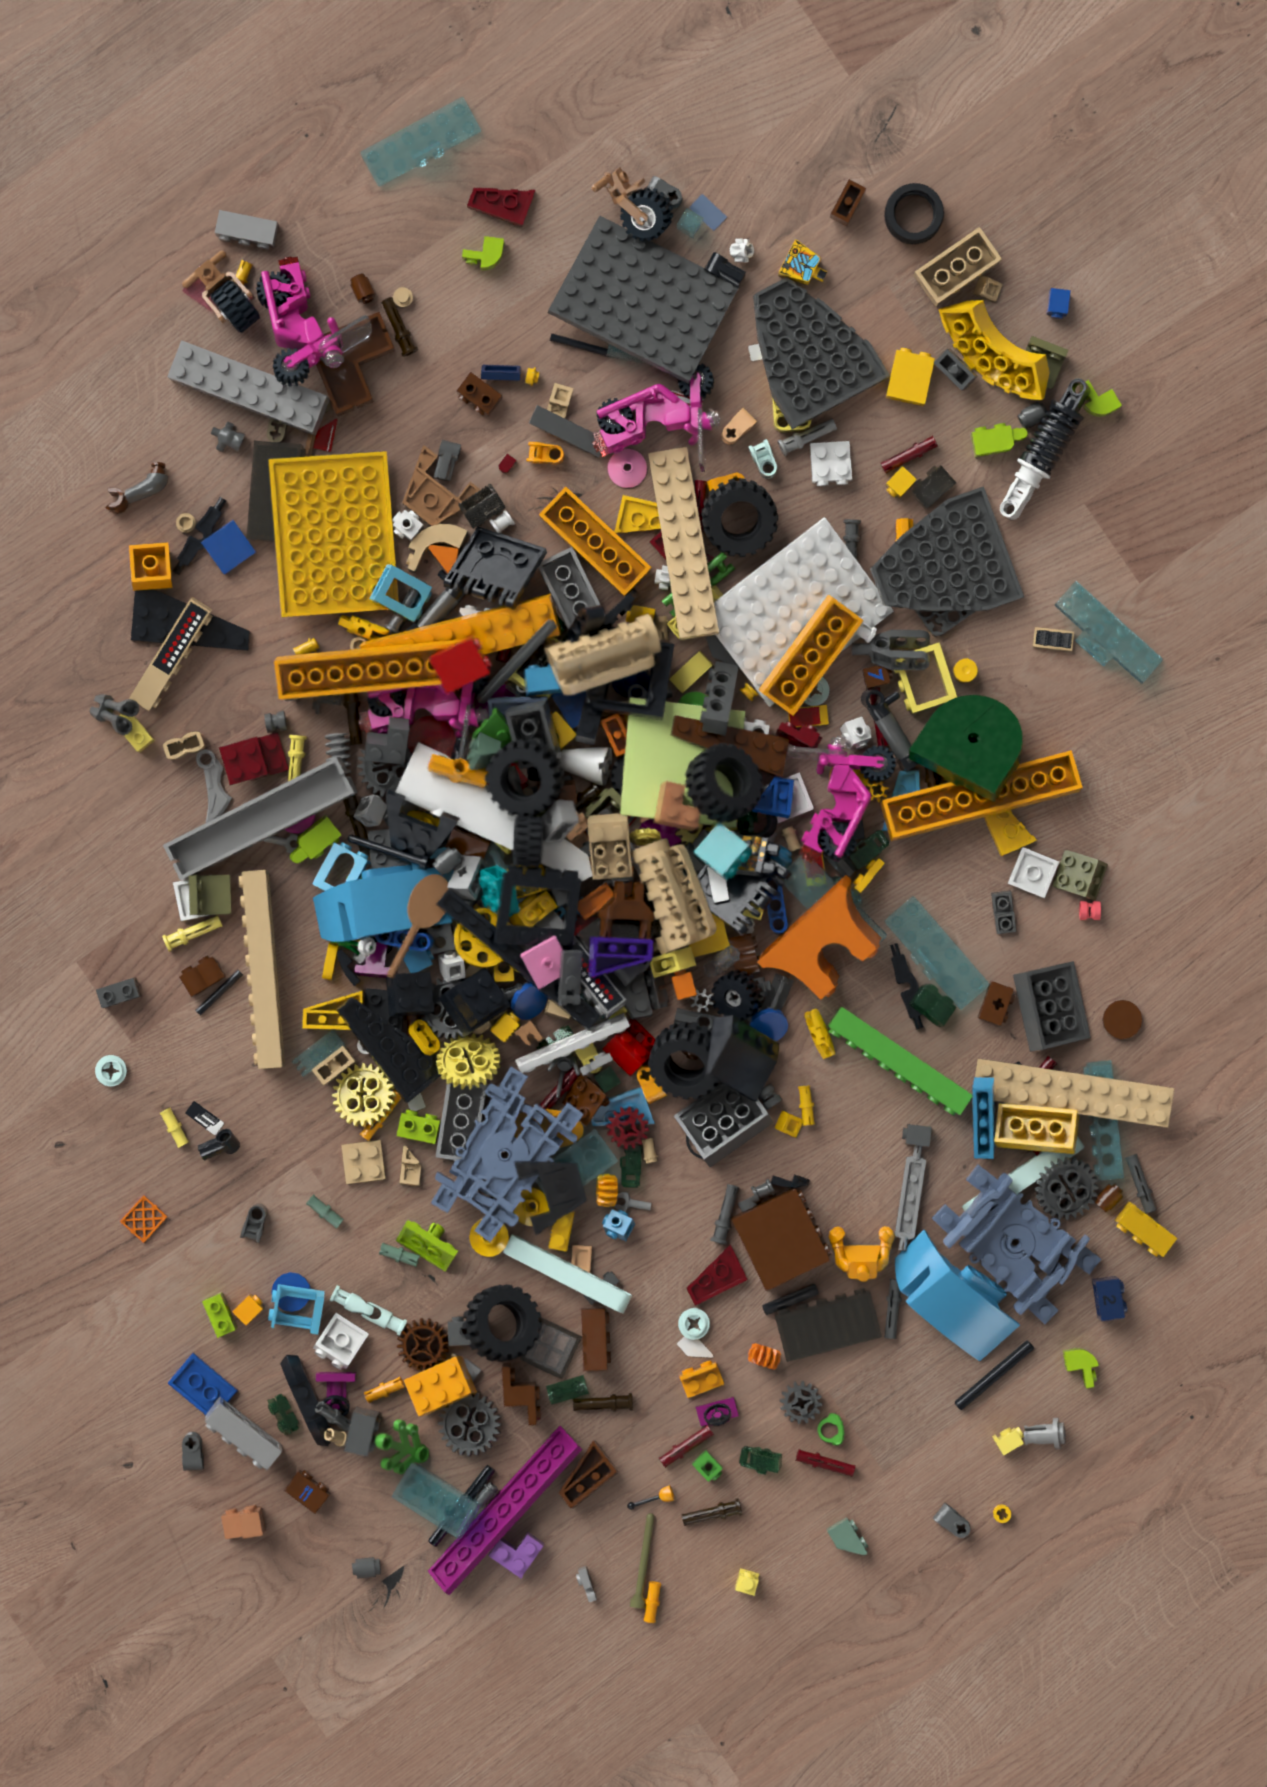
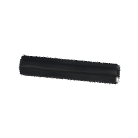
M812 1284L763 1304L762 1308L764 1313L769 1315L819 1294L817 1286Z

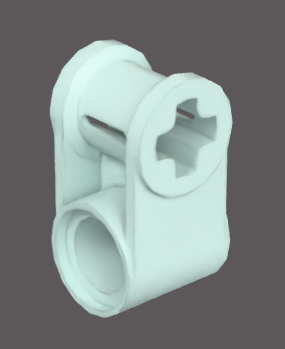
M767 439L753 447L751 445L748 446L760 475L766 479L773 478L777 472V464ZM770 464L774 470L771 473H765L763 466Z

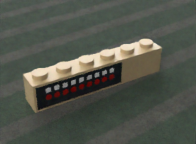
M193 597L189 600L129 699L135 700L148 711L152 707L157 708L162 700L159 697L162 691L166 692L172 683L169 681L173 674L177 675L182 667L179 663L183 657L187 659L192 649L190 646L192 642L195 641L197 643L203 632L200 629L203 625L207 626L213 616L210 614L212 612L211 608Z

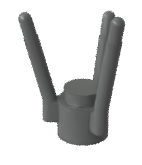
M572 1053L568 1056H560L554 1059L548 1068V1071H551L557 1063L561 1070L556 1098L560 1097L565 1071H568L573 1066L576 1075H580L577 1057L573 1056Z

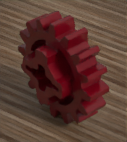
M621 1106L619 1113L614 1110V1118L608 1117L611 1124H606V1128L611 1129L607 1132V1135H613L611 1142L618 1141L617 1147L624 1144L625 1149L628 1148V1145H631L634 1149L636 1142L641 1145V1138H647L644 1131H649V1127L644 1126L648 1123V1120L642 1119L645 1114L643 1112L638 1114V1108L631 1111L630 1106L627 1107V1110H624ZM629 1115L628 1118L620 1119L621 1116ZM636 1119L639 1120L641 1129L635 1126ZM630 1123L633 1130L628 1129L626 1132L622 1125L627 1126ZM614 1126L620 1129L619 1136L615 1133ZM635 1136L634 1139L626 1140L627 1137Z

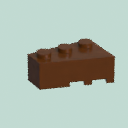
M605 1307L581 1308L583 1371L607 1370V1363H611V1351H607V1344H610V1332H606V1324H610L609 1312H605Z
M592 1441L590 1447L559 1491V1494L570 1509H574L619 1473L618 1469L596 1441Z

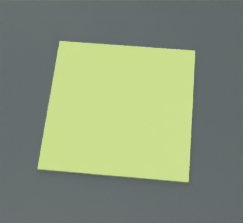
M630 697L629 703L645 705L646 699ZM666 702L663 720L628 715L620 815L655 819L660 785L666 781L685 785V780H687L685 774L689 763L706 749L671 736L673 718L677 715L700 720L702 711H706L703 706ZM730 710L727 726L744 729L745 711ZM715 770V777L720 788L728 795L733 796L732 786L728 778L720 771ZM685 786L682 805L694 807L691 797L689 798L687 794L688 788ZM700 813L698 824L716 826L719 823L716 819L714 821L707 818V815ZM737 819L733 822L721 824L725 827L736 828Z

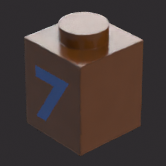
M879 665L862 670L866 689L890 684V679H893L892 671Z

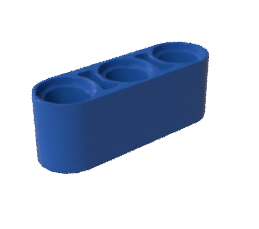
M778 885L776 896H772L765 889L764 893L772 900L776 899L781 903V908L778 911L772 910L769 903L767 912L771 930L775 933H782L787 929L788 922L782 887ZM776 919L783 920L784 928L782 930H776L773 927V922Z
M410 929L390 932L387 940L383 939L381 934L375 935V938L379 943L401 947L403 942L400 936L402 933L408 934ZM418 931L409 949L417 951L431 949L434 945L433 936L429 933ZM422 936L428 941L426 947H422L419 943Z

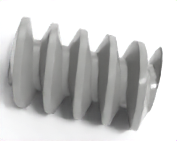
M334 733L325 736V739L331 740L325 744L326 747L331 748V750L326 751V755L331 756V758L326 759V762L336 757H341L346 767L351 765V762L345 761V759L351 757L350 754L345 753L350 747L344 745V743L350 741V739L344 737V735L349 733Z

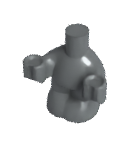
M228 421L221 430L213 427L211 435L218 437L216 450L223 452L226 446L238 452L245 434L233 431L234 424Z

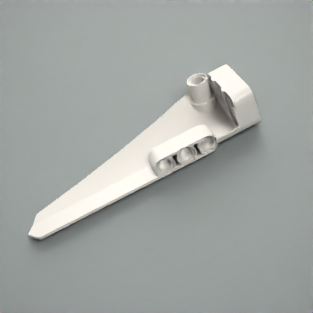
M418 742L396 793L405 795V800L431 811L432 814L441 817L444 811L460 817L457 823L458 826L513 850L514 821L518 814L512 816L508 814V810H500L498 808L499 803L497 801L493 803L490 799L493 795L491 792H487L486 787L489 786L488 784L483 788L463 781L454 783L446 776L428 771L427 767L432 753L449 758V756ZM563 839L561 842L543 841L542 864L553 869H561L562 873L563 870L578 871V878L581 881L593 876L589 857L582 850L566 839Z

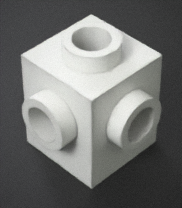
M406 510L403 513L399 511L392 520L395 522L393 524V528H395L393 532L402 539L405 536L410 541L423 528V524L418 521L420 517L411 510L409 513ZM408 522L410 526L404 527L403 524Z
M863 717L845 722L840 728L843 743L848 746L849 750L853 748L859 750L866 747L867 742L872 738L871 730L865 724Z

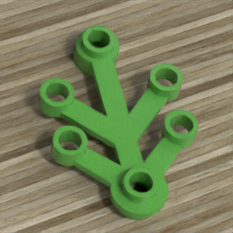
M397 1419L393 1424V1429L399 1432L401 1443L393 1441L391 1435L381 1433L376 1436L375 1445L385 1451L390 1448L398 1450L391 1458H383L381 1467L388 1471L393 1468L395 1473L402 1475L414 1462L423 1463L427 1461L429 1449L424 1444H421L417 1425L410 1423L406 1426L405 1421ZM408 1435L412 1437L414 1447L410 1446ZM407 1454L411 1455L403 1463L399 1462Z

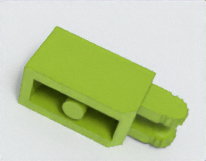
M1006 423L996 424L992 429H986V426L975 428V432L971 433L974 456L981 457L1008 452L1014 446V442L1026 439L1028 432L1026 428L1011 429V425L1006 426Z
M324 815L297 837L296 843L299 846L291 852L290 859L292 862L299 864L307 857L310 859L319 858L324 854L323 850L326 847H332L334 842L338 843L340 841L341 833L330 819Z

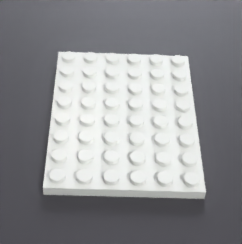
M822 518L714 602L719 634H715V636L769 707L775 702L758 689L828 595L863 619V623L871 628L894 612L891 607L883 605L878 589L826 518ZM856 634L853 635L842 651L860 637Z

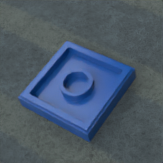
M234 520L201 542L223 574H226L256 553Z

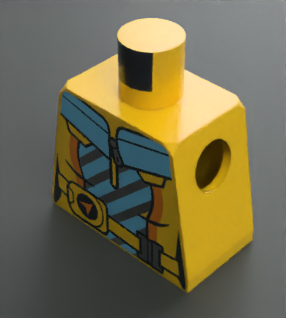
M795 239L778 272V276L788 277L792 281L808 285L812 277L823 282L827 271L818 267L821 258Z

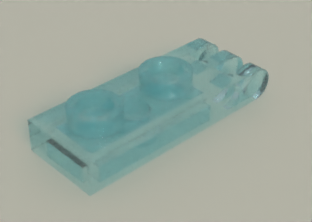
M333 1029L291 1062L293 1065L298 1063L299 1060L302 1062L296 1069L299 1071L305 1066L307 1070L301 1073L304 1077L318 1064L344 1046L345 1043Z

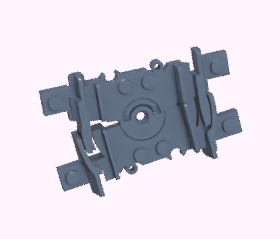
M512 1066L499 1087L494 1084L488 1085L485 1093L492 1099L487 1108L480 1111L485 1115L486 1119L484 1122L475 1120L476 1127L466 1142L467 1149L464 1147L456 1149V1154L461 1159H457L449 1172L455 1175L457 1179L454 1181L438 1171L435 1179L442 1183L431 1202V1204L448 1213L457 1197L467 1200L486 1214L474 1231L489 1242L492 1241L504 1223L512 1227L515 1226L519 1217L513 1210L519 1202L525 1201L521 1196V1191L526 1189L532 1192L531 1186L539 1176L538 1174L519 1180L514 1161H553L548 1156L554 1155L563 1143L556 1134L559 1132L575 1143L577 1136L571 1131L583 1116L581 1111L568 1102L557 1118L538 1103L534 1107L524 1103L525 1097L520 1095L519 1091L528 1076ZM521 1110L528 1115L521 1123L524 1127L518 1138H515L513 1136L518 1128L515 1120ZM544 1115L551 1123L546 1133L540 1127ZM507 1151L509 1154L508 1158H502L501 1153Z
M977 1164L966 1180L981 1192L968 1209L958 1216L944 1204L932 1219L948 1233L943 1239V1243L948 1248H951L964 1235L965 1238L959 1245L965 1251L973 1252L969 1255V1260L973 1264L981 1261V1265L995 1277L996 1284L1003 1280L1006 1281L1007 1285L1003 1290L1011 1292L1018 1299L1013 1307L1019 1315L1029 1309L1046 1324L1059 1311L1045 1298L1050 1289L1057 1282L1062 1285L1070 1275L1075 1264L1090 1275L1101 1258L1085 1247L1090 1240L1086 1234H1084L1074 1249L1070 1248L1076 1240L1062 1228L1057 1229L1061 1224L1057 1218H1052L1049 1223L1048 1218L1032 1206L1031 1200H1028L1026 1204H1022L1020 1199L1023 1197V1194H1016L1008 1188L1013 1182L1009 1175L1002 1173L996 1179ZM1014 1239L1019 1241L1016 1246L1012 1245V1240ZM1060 1254L1068 1258V1262L1064 1267L1058 1262ZM1031 1255L1040 1261L1038 1267L1047 1273L1043 1280L1034 1272L1035 1265L1029 1259Z

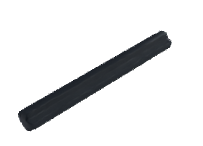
M1026 1340L955 1400V1405L960 1410L966 1408L1033 1351L1034 1346L1030 1341Z
M490 1465L485 1466L428 1540L434 1547L438 1546L495 1473V1470Z

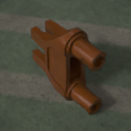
M614 881L613 897L598 912V917L601 919L599 936L612 937V924L615 919H635L640 921L638 938L645 939L646 937V939H651V924L655 920V916L643 901L644 884L633 881L632 897H624L625 883L623 881Z

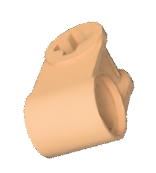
M742 408L724 427L721 434L723 442L728 445L736 443L756 424L757 420ZM727 431H728V432H732V431H733V432H734V438H733V437L727 438V437H726L727 434H728Z

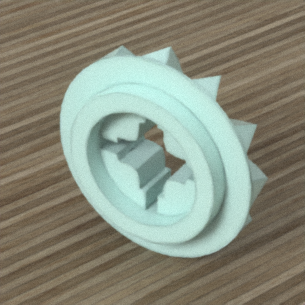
M823 677L817 685V690L822 694H814L811 698H809V694L804 701L805 704L817 706L826 701L829 696V685Z
M115 1055L104 1056L98 1061L95 1068L97 1079L105 1086L119 1085L125 1079L127 1073L125 1062ZM112 1062L113 1068L119 1070V1072L113 1073L110 1079V1074L103 1071V1069L110 1068Z
M698 1308L687 1309L681 1314L678 1321V1327L682 1335L692 1340L705 1336L710 1326L707 1314ZM689 1317L692 1320H696L700 1317L699 1322L697 1323L700 1330L696 1329L695 1327L687 1330L690 1326V1322L687 1318Z

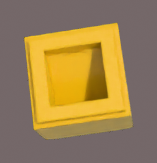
M781 1111L775 1129L796 1138L803 1120L785 1111Z

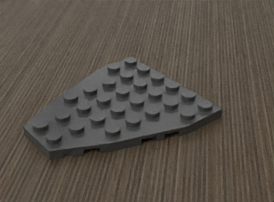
M786 277L755 293L753 301L757 339L771 395L793 430L890 377V374L868 340H863L855 333L856 330L852 326L849 328L841 321L842 318L819 298H813L806 293V289L797 286L794 281Z
M984 486L944 501L900 536L870 568L884 606L926 612L988 611L1024 597Z

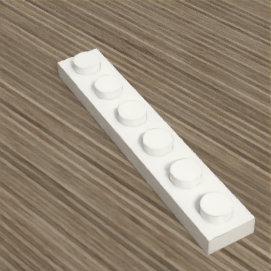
M624 1013L592 1026L589 1030L585 1029L522 1056L515 1061L521 1073L531 1072L539 1065L549 1064L560 1056L565 1057L574 1050L588 1047L590 1043L603 1041L614 1033H621L630 1025Z

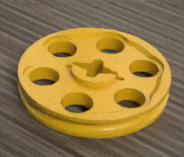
M488 908L475 909L480 915L483 913L488 914L491 919L490 923L496 927V913ZM457 924L454 932V945L459 956L466 963L479 968H489L503 961L477 938H473L471 933L465 932L460 924ZM463 941L470 942V951L465 952L461 949ZM484 952L487 955L488 959L485 963H480L477 960L478 953Z

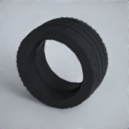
M919 183L903 185L896 189L887 201L884 212L885 223L889 232L897 240L907 244L924 243L933 238L942 225L944 218L943 203L939 195L929 186ZM909 195H919L925 198L933 209V220L930 226L918 233H910L903 230L895 218V208L898 202Z

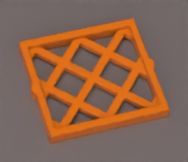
M143 1195L120 1222L139 1240L145 1243L168 1216ZM142 1201V1208H136ZM144 1201L149 1202L152 1208H145ZM152 1210V1217L145 1218V1211ZM154 1210L160 1212L162 1217H155ZM135 1211H142V1218H135ZM132 1212L133 1218L126 1219ZM142 1220L143 1228H136L135 1221ZM145 1220H152L153 1227H145ZM155 1220H161V1221L155 1226ZM126 1221H133V1228H130ZM136 1230H143V1237H140ZM146 1230H152V1231L146 1236Z

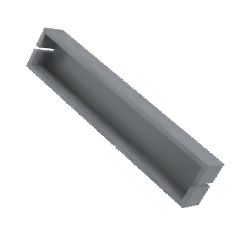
M336 757L164 844L163 846L170 861L180 860V862L172 864L179 879L186 880L189 878V875H196L358 793L351 777H346V774L349 772L342 758Z

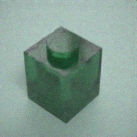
M611 1065L594 1076L604 1093L621 1083Z

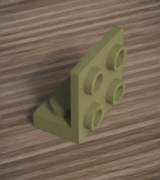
M1031 336L1025 351L1046 354L1050 372L1047 388L1053 389L1068 349Z
M612 787L609 790L607 788L604 789L599 795L600 799L595 804L592 802L585 809L587 813L584 816L588 819V816L598 815L609 802L620 812L622 796Z
M1065 850L1053 882V887L1096 901L1108 864L1095 858Z
M189 875L190 915L231 914L230 875Z

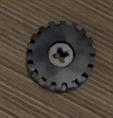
M732 970L714 982L713 986L715 987L711 989V993H714V995L711 996V1001L715 1000L713 1007H718L719 1011L717 1013L719 1015L722 1013L724 1017L733 1015L743 1021L759 1011V1008L762 1006L760 1001L763 1000V995H760V993L763 991L762 987L758 988L757 986L760 984L758 980L754 982L752 974L747 976V971L740 973V970ZM736 994H737L738 997H739V998H737V999L733 998V996L736 995Z

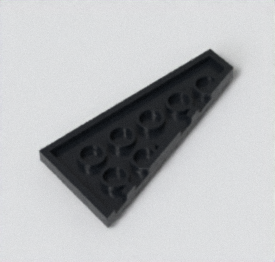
M154 589L135 591L131 641L163 643L187 603ZM212 615L213 617L207 626L203 625L200 629L203 633L197 643L193 641L191 646L249 651L250 631Z
M351 997L336 1009L405 1103L410 1102L441 1076V1074H438L436 1065L437 1055L424 1054L411 1037L389 1024L388 1021L379 1017L355 998Z

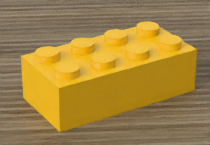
M999 1103L994 1142L1000 1148L1075 1154L1080 1116L1077 1110Z

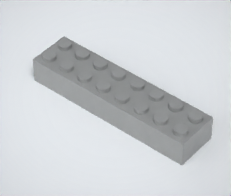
M182 340L167 376L173 382L315 436L330 401L328 396L300 385L295 386V383H292V387H288V383L284 386L281 381H277V377L275 378L274 375Z

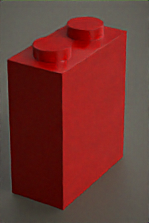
M474 635L448 646L429 657L447 694L489 674L491 671V661L488 656L484 657L481 651L483 646L479 638L475 639Z

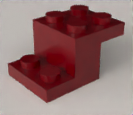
M278 732L263 737L256 736L219 747L230 786L289 770Z

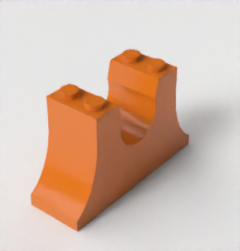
M845 875L762 951L757 963L762 968H777L794 975L821 1000L825 996L827 998L835 992L839 974L834 966L825 959L822 948L827 944L838 943L848 948L853 956L864 961L867 957L871 959L876 955L877 949L880 947L881 937L859 914L851 895V879Z

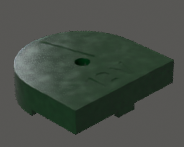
M981 695L960 696L947 701L932 714L909 749V759L944 776L945 780L957 786L961 785L995 802L1007 781L1019 766L1022 756V729L1017 717L1003 703Z

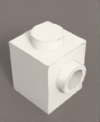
M446 951L444 954L438 955L440 973L447 982L466 978L464 960L457 951Z

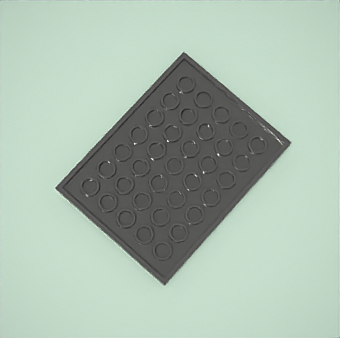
M599 215L554 298L548 314L689 384L739 286L737 287L721 277L718 278L712 272L704 270L703 267L647 239L640 241V237L632 238V233L629 235L626 233L628 229Z

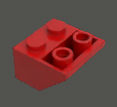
M632 1018L628 1021L630 1027L621 1033H617L602 1048L606 1054L610 1053L612 1059L629 1076L649 1058L655 1042V1038L639 1022L632 1020Z

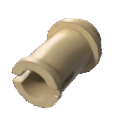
M666 616L655 617V621H653L659 640H669L667 632V622L669 620H667Z
M793 826L783 829V834H781L785 837L790 852L801 848L795 833L796 829Z
M653 1138L641 1140L645 1156L643 1160H645L646 1164L657 1162L658 1155L655 1152Z
M332 1428L327 1429L329 1432L325 1431L324 1438L327 1441L334 1442L340 1447L346 1444L348 1436L346 1432L336 1431Z

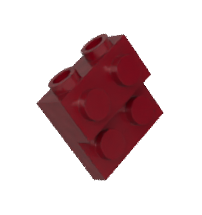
M781 722L774 736L788 738L789 744L807 754L811 750L815 751L823 738L817 733L818 730L811 725H802L798 731L796 730L797 727L792 723Z

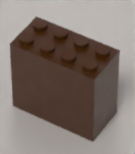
M795 1187L731 1217L766 1291L830 1261L829 1256L832 1255L826 1243L822 1244L820 1240L823 1235L818 1225L814 1226L811 1221L815 1218L810 1208L805 1209L803 1202L806 1200L802 1191H797Z

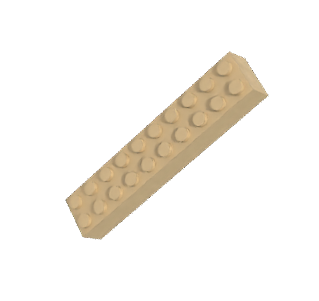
M269 870L242 872V876H239V886L243 888L244 896H241L240 899L241 907L245 908L242 923L243 927L247 928V935H244V945L248 947L249 955L245 956L246 966L250 967L247 982L248 986L252 987V994H249V1004L253 1006L254 1014L250 1015L251 1026H255L252 1041L253 1045L257 1046V1053H254V1064L258 1065V1069L284 1067L285 1057Z

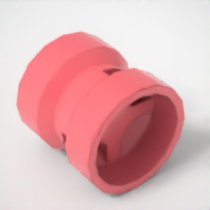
M1080 901V920H1087L1088 918L1100 920L1101 902L1093 901L1088 903L1087 901Z

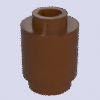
M364 273L350 279V286L358 303L363 302V304H367L374 300L373 297L376 293L369 278L365 277Z
M1115 1183L1112 1186L1108 1184L1097 1196L1098 1199L1095 1203L1105 1212L1109 1209L1112 1210L1123 1198L1121 1195L1123 1190Z

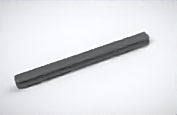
M547 620L476 695L475 699L478 703L485 704L557 628L553 620Z

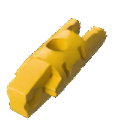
M341 615L338 625L347 628V632L367 640L381 638L373 635V631L383 635H388L390 631L387 628L354 615L352 617Z
M812 1009L807 1011L804 1017L821 1057L825 1059L835 1055L832 1039L819 1010Z

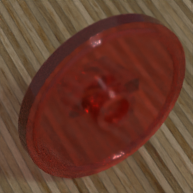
M424 716L411 725L407 745L412 755L419 742L450 757L455 744V734L447 721H436L433 716Z

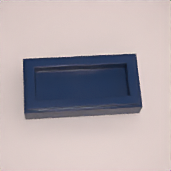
M482 365L481 379L520 381L521 366Z

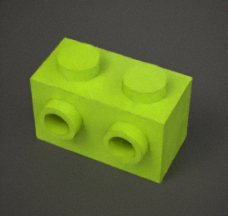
M406 1110V1113H401L397 1136L436 1144L441 1120H437L436 1115L426 1114L423 1117L418 1116L417 1111Z

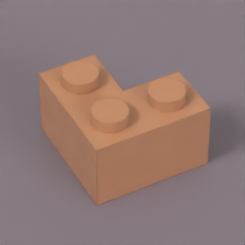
M669 781L660 785L654 823L690 831L698 828L699 809L682 805L685 785Z
M256 1505L245 1506V1509L237 1511V1508L228 1509L221 1516L225 1540L243 1537L244 1539L261 1536L266 1531L262 1507L257 1508Z

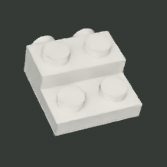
M849 441L810 443L812 483H817V486H828V482H836V485H847L848 481H852Z
M335 1313L313 1349L316 1350L315 1354L320 1358L325 1359L327 1357L332 1360L331 1364L337 1369L341 1370L342 1367L347 1369L369 1334Z

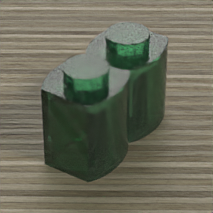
M932 984L921 985L910 1001V1006L937 1027L945 1026L957 1008L953 1004L954 1001L948 996H942L938 992L939 989Z

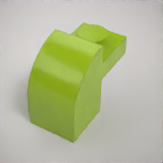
M484 236L483 251L463 249L462 259L471 265H477L478 262H481V270H490L501 261L505 241L503 238Z
M1085 381L1090 387V394L1087 397L1089 402L1083 406L1086 412L1093 416L1103 417L1121 408L1122 405L1113 389L1098 397L1090 381ZM1082 384L1080 385V393L1083 391L1084 388Z
M1082 1348L1062 1350L1066 1370L1082 1369L1084 1386L1086 1388L1094 1387V1382H1097L1095 1370H1091V1367L1099 1366L1096 1358L1089 1351Z

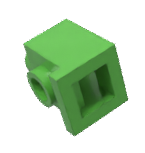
M707 1449L692 1462V1465L708 1482L711 1479L715 1481L722 1474L721 1470L723 1467ZM711 1463L712 1468L707 1470L705 1464Z

